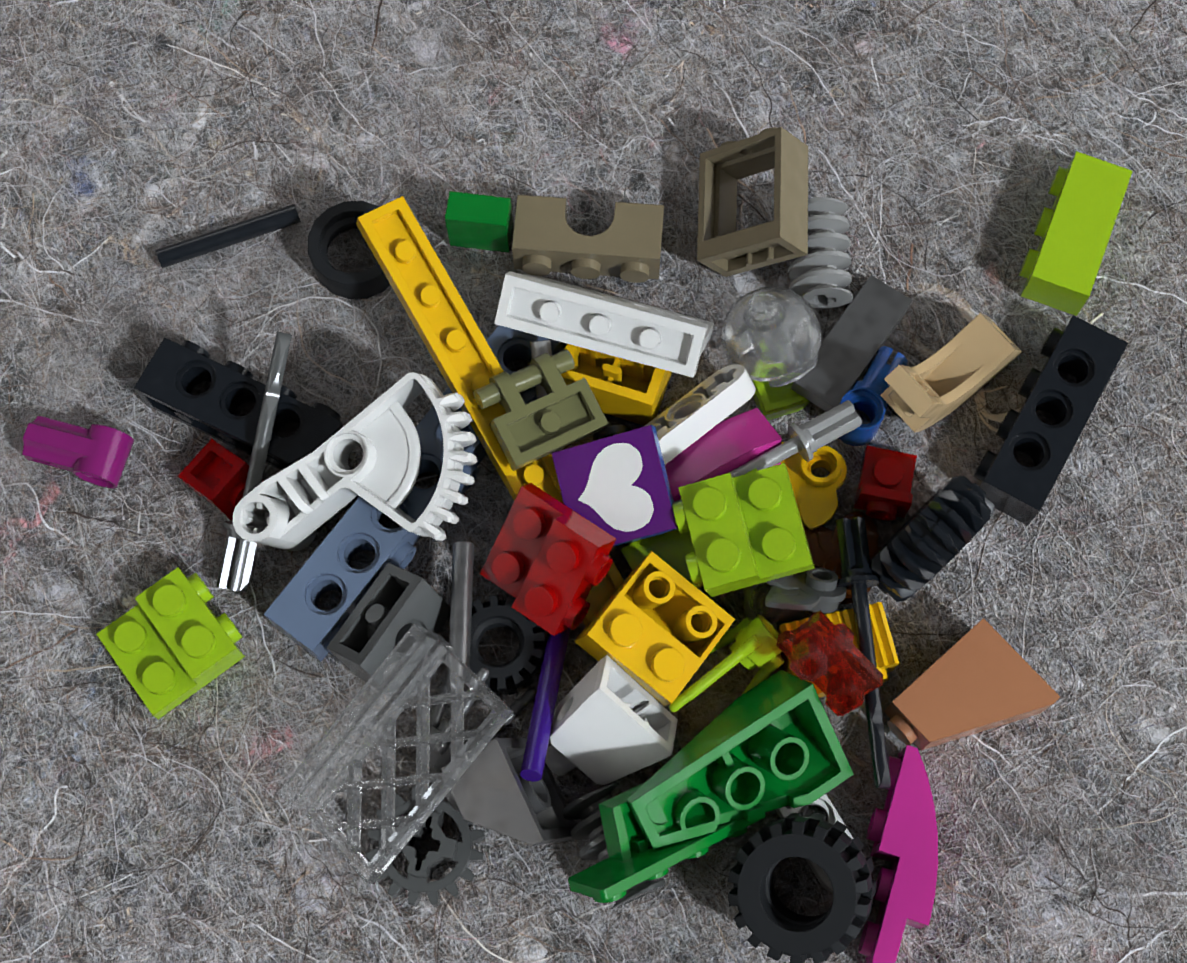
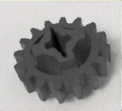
M413 786L412 800L405 802L397 793L394 794L392 800L396 809L391 814L381 809H378L375 813L384 823L382 829H371L367 832V836L370 839L378 842V848L367 852L366 858L370 862H381L382 867L373 875L374 879L380 883L391 878L393 882L390 885L388 894L393 898H397L404 890H408V904L415 907L419 904L422 894L428 895V899L434 907L440 906V892L447 890L457 899L461 894L456 883L461 878L472 883L477 879L469 869L470 863L484 862V854L473 849V844L485 839L484 831L470 830L469 826L473 823L464 820L461 813L455 811L449 801L448 803L443 801L444 793L441 786H435L430 798L424 797L419 786ZM421 811L418 821L406 829L397 828L406 817ZM445 814L458 825L462 842L447 838L443 831ZM431 829L432 838L440 847L437 852L429 851L426 859L422 860L421 863V854L413 848L415 840L424 841ZM391 850L403 853L409 862L407 878L403 877L396 869L391 857ZM445 863L456 864L453 870L445 877L429 882L432 879L433 871Z

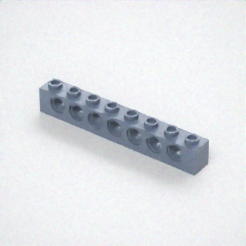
M500 325L486 340L503 371L508 372L509 375L514 373V371L507 368L511 361L525 359L531 363L530 342L550 340L552 355L565 350L567 343ZM535 386L520 392L525 405L537 400ZM449 387L446 389L443 395L452 393ZM433 406L415 427L421 446V464L418 476L425 472H432L440 478L444 452L443 435L437 412ZM469 424L461 429V431L471 432L476 436L477 441L470 446L464 447V451L475 455L478 462L471 466L464 465L463 472L473 476L475 481L480 471L477 466L487 453ZM438 481L434 486L427 489L414 486L408 497L398 508L417 520L431 501ZM460 484L458 491L464 493L471 485ZM360 496L264 613V616L276 629L320 662L328 653L332 654L327 649V646L389 562L405 569L416 553L417 549L414 545L421 538V536L407 531L402 526L395 529L383 527L382 522L386 515ZM363 550L375 553L374 561L367 568L358 570L350 567V561L356 553ZM331 590L342 592L341 602L336 608L329 611L318 609V601L325 592Z

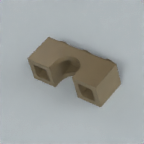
M517 195L512 241L514 269L523 270L527 274L536 276L548 275L550 272L571 273L573 276L581 279H595L601 275L620 277L622 280L632 283H641L648 279L659 280L664 205L615 202L614 219L609 228L600 234L587 236L575 232L568 225L566 198Z

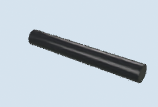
M295 204L157 249L156 254L161 267L165 268L300 223L301 221Z

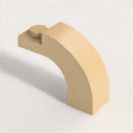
M979 313L952 340L925 361L913 367L899 364L884 378L890 386L880 396L914 433L920 432L934 425L969 400L1016 359L1022 351L989 316Z

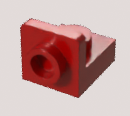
M211 438L178 477L189 488L217 507L233 522L232 515L235 506L243 498L249 465Z
M867 445L863 454L854 508L866 510L867 516L877 520L892 521L897 517L904 518L912 505L913 494L911 493L917 455Z

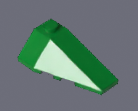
M780 670L731 703L627 799V802L649 846L657 849L715 832L718 826L736 820L745 819L750 822L764 818L765 812L786 806H791L795 809L809 805L854 774L814 685Z

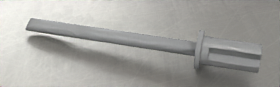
M847 400L805 424L797 426L795 423L788 425L791 439L729 473L732 477H737L748 473L754 468L758 471L772 467L798 452L805 461L809 462L813 459V453L817 449L860 427L862 420L855 412L854 405L851 401Z

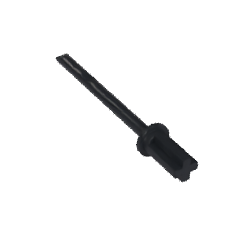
M865 517L842 518L836 521L842 566L841 579L838 580L837 587H847V590H851L875 787L890 788L891 778L867 588L876 586L880 582L878 576L873 575V570L871 569Z

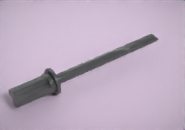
M278 331L276 334L243 497L262 482L292 339L291 334ZM224 521L223 527L227 528L228 531L216 586L238 592L247 591L257 543L242 539L236 533L233 522Z

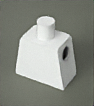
M606 655L555 708L549 739L552 745L547 749L545 762L549 769L558 776H563L575 767H578L596 784L606 785L672 755L678 719Z

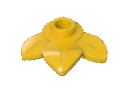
M829 446L817 449L813 453V459L809 462L805 461L799 452L781 461V464L785 463L801 520L810 530L816 529L831 520L838 507L836 491L843 485L846 479L847 466L844 458L839 452ZM823 467L830 474L827 477L821 478L814 476L812 471Z

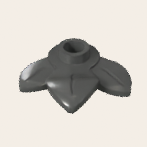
M816 567L815 569L765 582L772 586L766 596L765 606L789 610H809L816 613H831L836 611L839 602L845 599L847 587H837L839 579L835 572Z

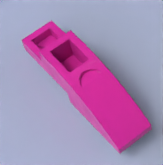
M906 745L898 753L897 758L888 757L891 786L886 788L888 792L883 810L874 808L867 829L866 839L874 841L870 856L889 861L891 865L890 869L882 867L876 880V893L873 899L881 902L875 923L871 921L866 922L860 939L858 953L866 956L864 963H896L905 925L921 929L929 926L938 871L937 822L927 772L918 748Z

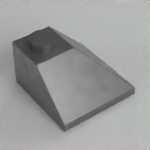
M495 738L441 768L447 781L444 786L446 797L453 809L461 813L464 820L533 846L573 839L570 831L576 825L573 820H567L563 816L562 810L566 807V803L546 762L540 781L531 782L520 776L527 738Z

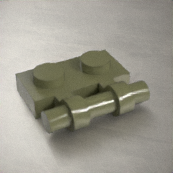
M567 349L552 356L548 353L539 355L531 359L530 366L510 375L506 371L490 377V384L473 391L474 398L480 409L483 410L499 403L506 412V414L493 419L489 425L512 471L604 429L609 424L585 378L566 385L561 374L575 368L574 359ZM538 384L544 387L547 393L546 396L525 405L520 392Z

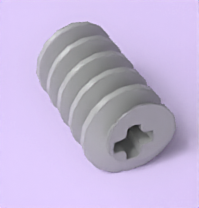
M829 197L808 199V255L790 259L792 264L789 267V277L792 280L789 294L794 301L811 308L828 309L846 306L853 300L851 291L844 289L852 282V275L844 271L851 264V257L849 254L844 253L851 245L850 238L844 235L850 228V221L846 217L840 216L845 214L849 207L839 199Z

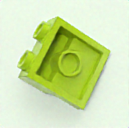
M785 463L737 477H732L730 473L678 487L682 501L672 504L675 520L681 534L690 532L695 551L685 554L688 571L693 584L703 583L704 590L711 597L815 569Z
M179 567L136 596L135 600L138 604L96 634L148 710L158 720L245 657L236 645V642L243 638L240 631L225 612L216 617L206 603L214 597L209 588L196 572L187 577Z

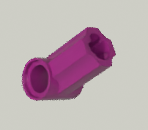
M37 416L33 422L28 424L25 430L22 455L29 461L73 472L75 476L91 484L115 489L122 476L134 444V439L124 432L104 425L92 424L87 429Z

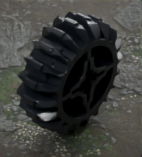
M964 475L953 477L872 556L870 559L871 569L873 570V575L878 576L880 582L876 586L884 594L888 593L896 602L912 597L944 568L983 528V525L990 520L995 505L986 497L987 493L976 483L969 481Z

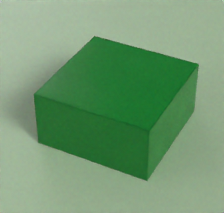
M449 191L445 223L450 246L510 253L514 228L511 198Z

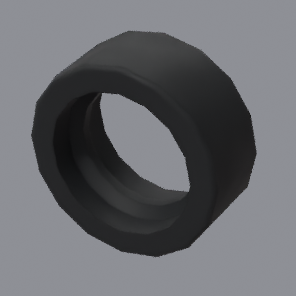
M344 201L327 208L314 221L308 234V256L320 283L331 293L347 299H368L384 292L390 286L378 262L373 267L362 272L345 273L336 270L328 259L330 243L339 234L350 229H357V217L379 206L365 201Z

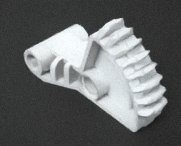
M414 372L406 374L315 451L261 482L243 497L235 506L232 515L236 533L242 539L289 551H300L312 543L317 529L326 521H331L339 510L345 508L350 501L359 495L407 531L422 537L430 536L438 541L447 539L446 533L440 527V524L443 521L451 524L459 522V517L450 511L453 503L459 505L469 503L468 497L458 493L460 484L468 486L475 483L473 476L463 472V466H471L478 462L475 455L464 451V447L472 445L477 440L476 436L471 432L461 431V429L473 421L471 415L467 412L457 411L465 402L463 396L457 392L443 395L433 380L426 375ZM425 391L433 403L441 424L444 452L441 474L436 490L424 512L415 520L398 508L413 489L421 464L419 436L411 418L403 408ZM361 445L363 449L362 461L356 468L350 470L348 465L349 454L354 448Z

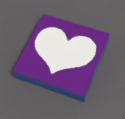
M648 425L552 453L564 505L615 537L616 541L613 547L678 530L672 507L674 500L655 426Z

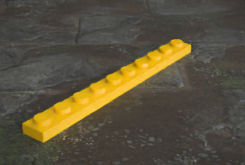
M401 196L357 217L356 225L450 390L452 393L457 392L463 396L465 402L461 409L471 415L473 421L470 425L513 500L515 501L521 486L532 483L563 503L552 454L512 471L489 425L493 419L506 414L503 406L496 403L482 410L476 403L473 391L490 384V377L504 371L404 197ZM612 562L611 568L604 579L597 586L592 587L586 598V601L590 603V608L583 619L585 626L588 625L605 601L624 581L614 562Z

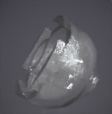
M768 286L745 293L732 304L722 325V348L728 365H743L752 382L753 380L759 382L769 381L770 387H782L800 380L815 367L819 360L818 351L821 344L823 345L821 325L810 303L791 289Z

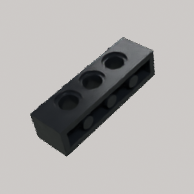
M1074 315L1063 331L1056 327L1053 328L1040 351V354L1048 357L1041 371L1032 367L1018 392L1026 400L1019 412L1011 408L1009 409L996 433L997 436L1004 439L996 454L987 450L973 477L981 480L979 487L987 493L986 497L995 505L994 508L1026 525H1029L1042 509L1123 355L1128 342ZM1058 370L1071 372L1076 377L1078 383L1066 382L1061 378ZM1043 410L1049 412L1055 418L1056 425L1043 423L1038 418L1036 411ZM1022 451L1027 453L1033 459L1034 467H1025L1019 464L1013 452Z
M164 337L134 386L135 391L146 406L251 456L266 385L252 379L254 377L253 374L235 362L227 361L224 366L210 359V354L205 349L191 341L184 340L182 345ZM204 381L211 382V386L203 394L191 395L193 388L198 383ZM284 385L281 387L266 459L267 464L281 471L315 451L343 427L340 421L341 416L336 411L318 402H315L312 407L296 400L297 395ZM255 402V407L247 415H234L236 408L240 404ZM290 422L300 424L299 429L292 436H277L279 429L283 425Z

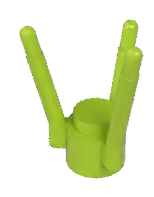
M758 615L752 621L749 617H746L733 629L725 632L710 652L711 654L735 641L730 646L732 653L683 691L669 705V710L677 712L739 662L749 671L753 670L756 666L760 667L742 693L743 695L766 680L771 673L784 663L783 658L779 655L787 648L784 639L762 615Z

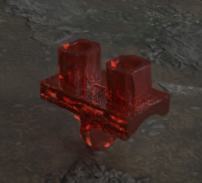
M820 610L800 627L779 634L776 646L790 659L789 668L801 680L813 682L826 695L825 704L837 716H843L862 706L864 695L882 686L883 674L853 644L854 633L844 623L834 625Z

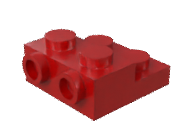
M529 483L521 486L480 575L516 598L512 605L513 609L555 636L568 628L574 630L587 615L590 603L586 601V598L592 587L597 586L610 570L613 559L608 555L616 538L534 484Z

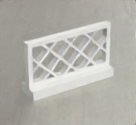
M511 271L505 274L494 323L692 378L696 374L700 356L711 337L714 327L713 322L527 273L523 275Z

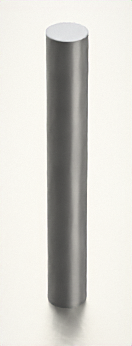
M465 541L453 543L447 701L460 702L469 688L474 544Z

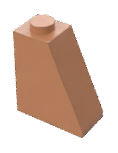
M983 618L895 698L884 712L890 718L887 724L896 737L906 745L914 743L921 751L1038 715L1053 705L1060 696Z

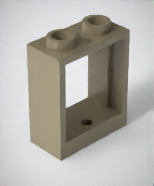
M772 127L762 130L758 135L740 141L724 142L718 148L700 153L698 262L722 276L728 277L808 255V146L784 128ZM774 168V220L736 231L737 180Z

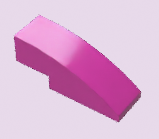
M758 408L717 424L665 464L674 502L681 499L678 487L727 474L782 444V438Z

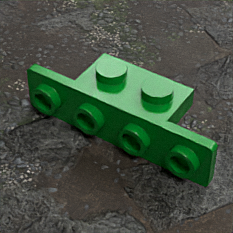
M642 783L599 804L608 858L569 877L570 891L591 897L595 902L599 903L617 901L623 898L627 893L626 890L645 880H654L665 876L669 871L668 868L685 859L703 856L709 851L711 845L725 838L737 837L746 833L749 825L761 819L750 822L745 819L736 820L718 826L715 832L653 849L649 846L627 802V799L644 784Z

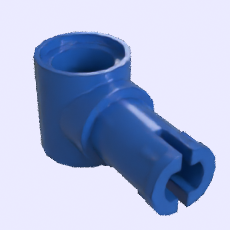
M881 346L863 380L855 382L852 389L842 397L840 404L847 400L851 401L854 409L866 413L871 421L868 424H861L860 427L839 437L838 439L843 443L851 446H863L876 436L886 409L889 406L880 396L890 386L884 378L899 364L904 366L908 364L907 358L900 352H897L892 363L888 365L887 362L893 349Z

